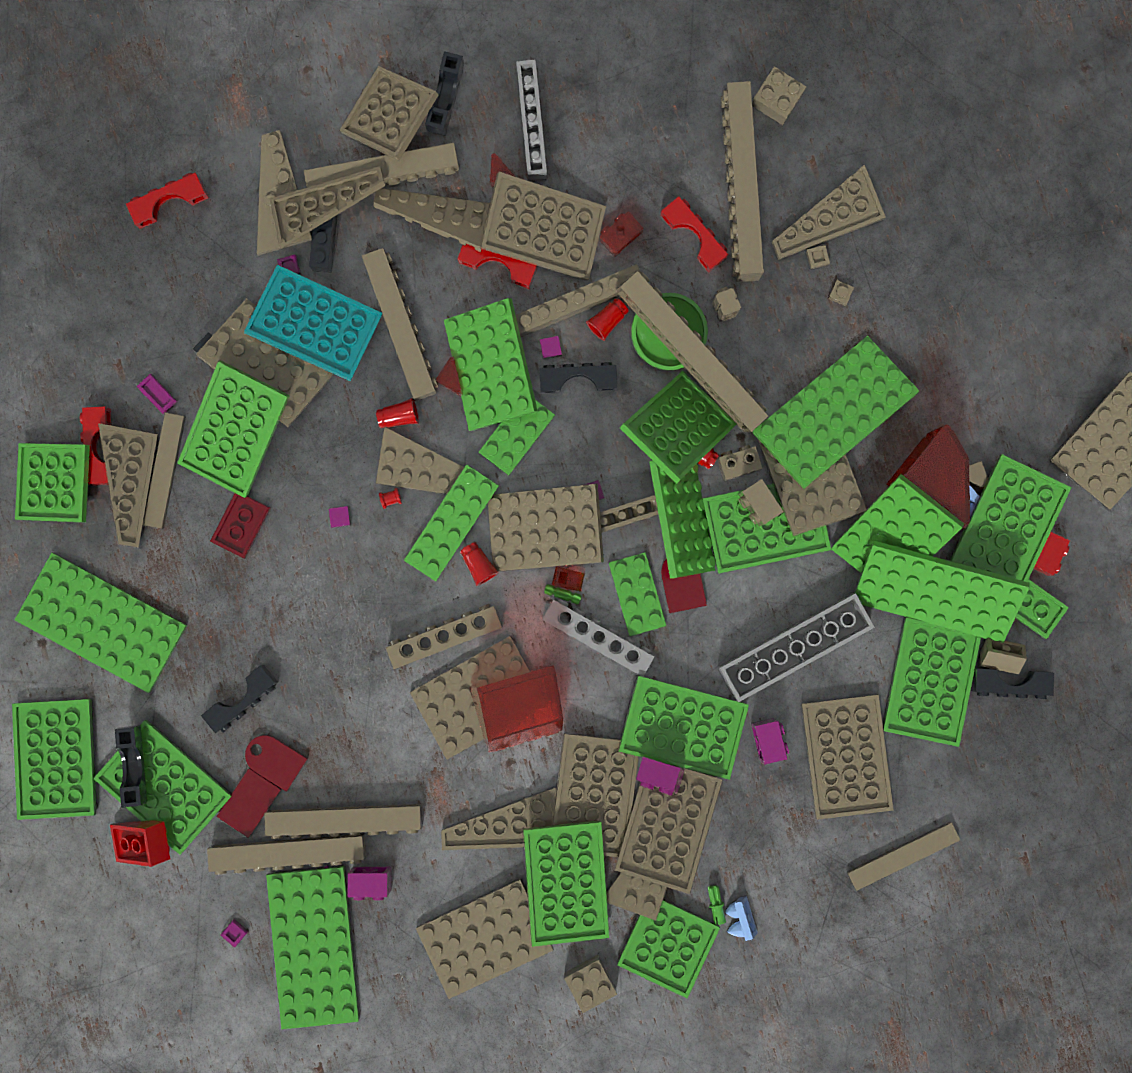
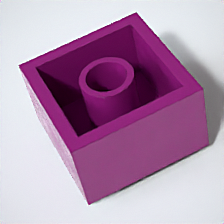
M774 718L751 723L759 760L764 765L787 760L786 754H789L787 743L782 739V735L785 734L782 723Z
M642 757L636 780L640 782L642 787L651 790L657 787L661 793L672 796L673 793L678 794L684 771L681 768Z
M392 866L353 867L348 873V897H353V900H365V897H373V900H384V897H388L392 890Z

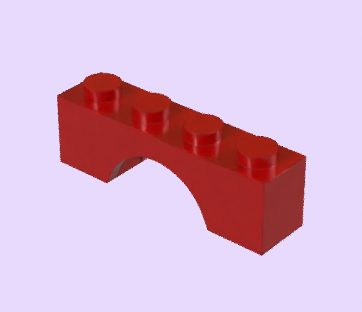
M187 173L178 181H169L160 189L155 188L148 191V194L142 197L132 198L129 203H126V206L134 224L139 229H142L157 222V215L161 205L170 199H183L193 206L209 197L200 177L196 173Z
M678 196L661 211L660 216L672 230L686 228L697 235L700 241V252L697 260L709 273L727 258L728 250L723 243L716 241L714 238L715 234L710 228H705L702 224V218L697 213L694 215L690 210V204Z
M469 244L462 245L457 258L459 264L475 270L489 261L500 262L510 271L513 284L529 290L537 271V265L485 249H481L480 252Z
M107 407L82 408V413H80V422L83 424V432L80 434V439L83 445H90L88 485H108L105 462L98 454L97 442L100 437L98 424L111 426V409Z

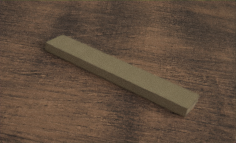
M165 413L143 521L145 526L164 528L185 416Z
M949 822L848 871L847 874L857 891L960 841V838L953 824Z

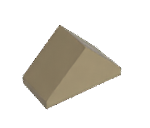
M982 461L950 473V476L963 482H968L970 485L981 490L984 489L988 481Z

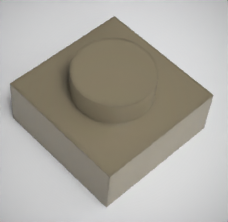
M825 245L806 250L810 270L830 264Z
M836 280L828 299L846 306L854 287Z

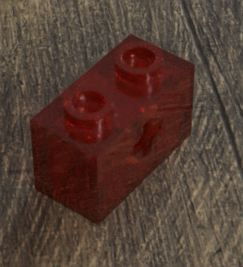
M629 211L625 215L621 213L614 220L616 223L611 227L606 226L600 232L599 241L614 258L643 233L644 228ZM617 230L619 232L623 230V236L621 234L617 236Z

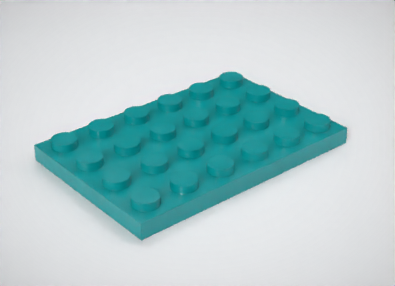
M277 265L244 333L351 382L383 314Z

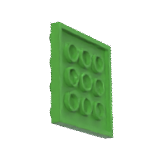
M19 443L15 520L86 523L90 445Z
M663 900L657 920L639 915L617 965L688 999L720 930V926Z

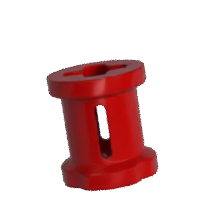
M394 488L393 491L386 493L379 492L383 509L392 504H402L398 488Z

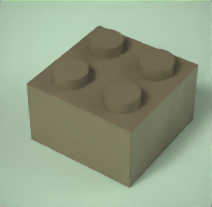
M774 66L755 95L752 106L781 125H784L804 94L806 86Z
M762 479L738 494L740 497L738 499L739 503L744 509H748L750 512L748 516L754 525L762 526L784 512Z
M599 955L564 973V979L582 1013L617 995V989Z

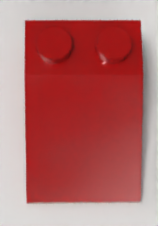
M149 820L110 824L116 862L152 867L170 860V847L167 841V829L164 821Z

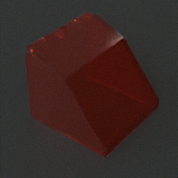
M943 425L928 432L926 437L921 439L886 485L890 486L902 474L964 523L962 529H965L970 523L969 457L951 427Z
M554 665L539 666V670L481 687H469L488 752L494 753L504 750L506 747H514L524 744L525 741L530 742L540 739L542 736L547 737L562 731L563 714Z

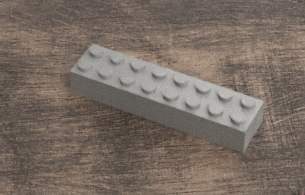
M851 593L720 665L718 669L735 700L740 702L875 627L856 593Z

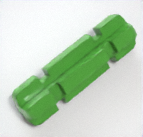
M547 584L544 593L547 595H554V597L568 602L570 600L572 601L571 603L579 604L582 597L580 594H573L571 591L559 587L555 588L550 584Z

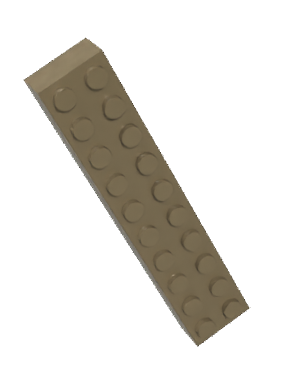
M751 82L727 83L726 89L723 90L721 96V108H724L722 126H726L725 133L723 134V144L727 145L724 154L725 164H728L726 183L730 184L729 190H727V201H731L730 209H728V218L732 220V227H730L729 231L730 239H733L731 258H735L734 265H732V275L736 277V282L759 281L764 270Z
M637 271L629 276L615 290L618 295L729 417L737 423L739 428L743 432H752L768 417L766 414L767 409L760 402L757 403L752 398L754 397L753 393L748 388L744 389L739 384L741 380L734 373L731 375L728 372L726 363L721 359L718 360L714 356V350L709 345L705 346L700 341L702 337L695 330L693 332L690 330L687 320L682 316L679 317L674 312L676 309L669 301L666 303L661 296L663 295L656 287L652 288L648 283V277L643 272L639 273Z

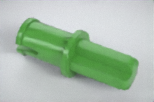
M717 885L708 886L711 903L709 908H712L714 924L717 925V922L718 925L726 923L723 910L724 902L721 900L719 887Z

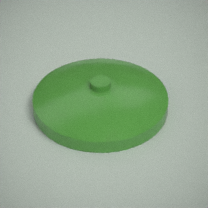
M662 293V299L666 303L669 301L676 310L674 312L679 317L682 316L687 320L690 330L692 332L695 330L702 337L700 341L705 345L708 327L700 307L684 295ZM635 313L631 325V339L641 359L652 367L661 370L683 368L684 366Z

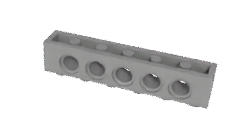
M536 60L516 61L528 181L547 179Z
M560 598L558 601H552L542 619L543 621L642 677L645 675L654 659V656L651 655V650L644 646L641 649L636 647L634 640L627 636L622 639L617 636L618 631L611 627H608V629L601 627L602 622L593 617L591 620L585 618L583 611L577 608L574 611L567 607L568 603ZM569 612L571 614L570 622L563 623L560 620L561 613ZM581 621L588 624V629L585 632L577 630V624ZM596 631L604 633L603 641L597 642L594 640L593 636ZM615 640L620 641L621 649L619 651L611 650V642ZM630 650H635L638 653V657L634 661H630L627 658V653Z

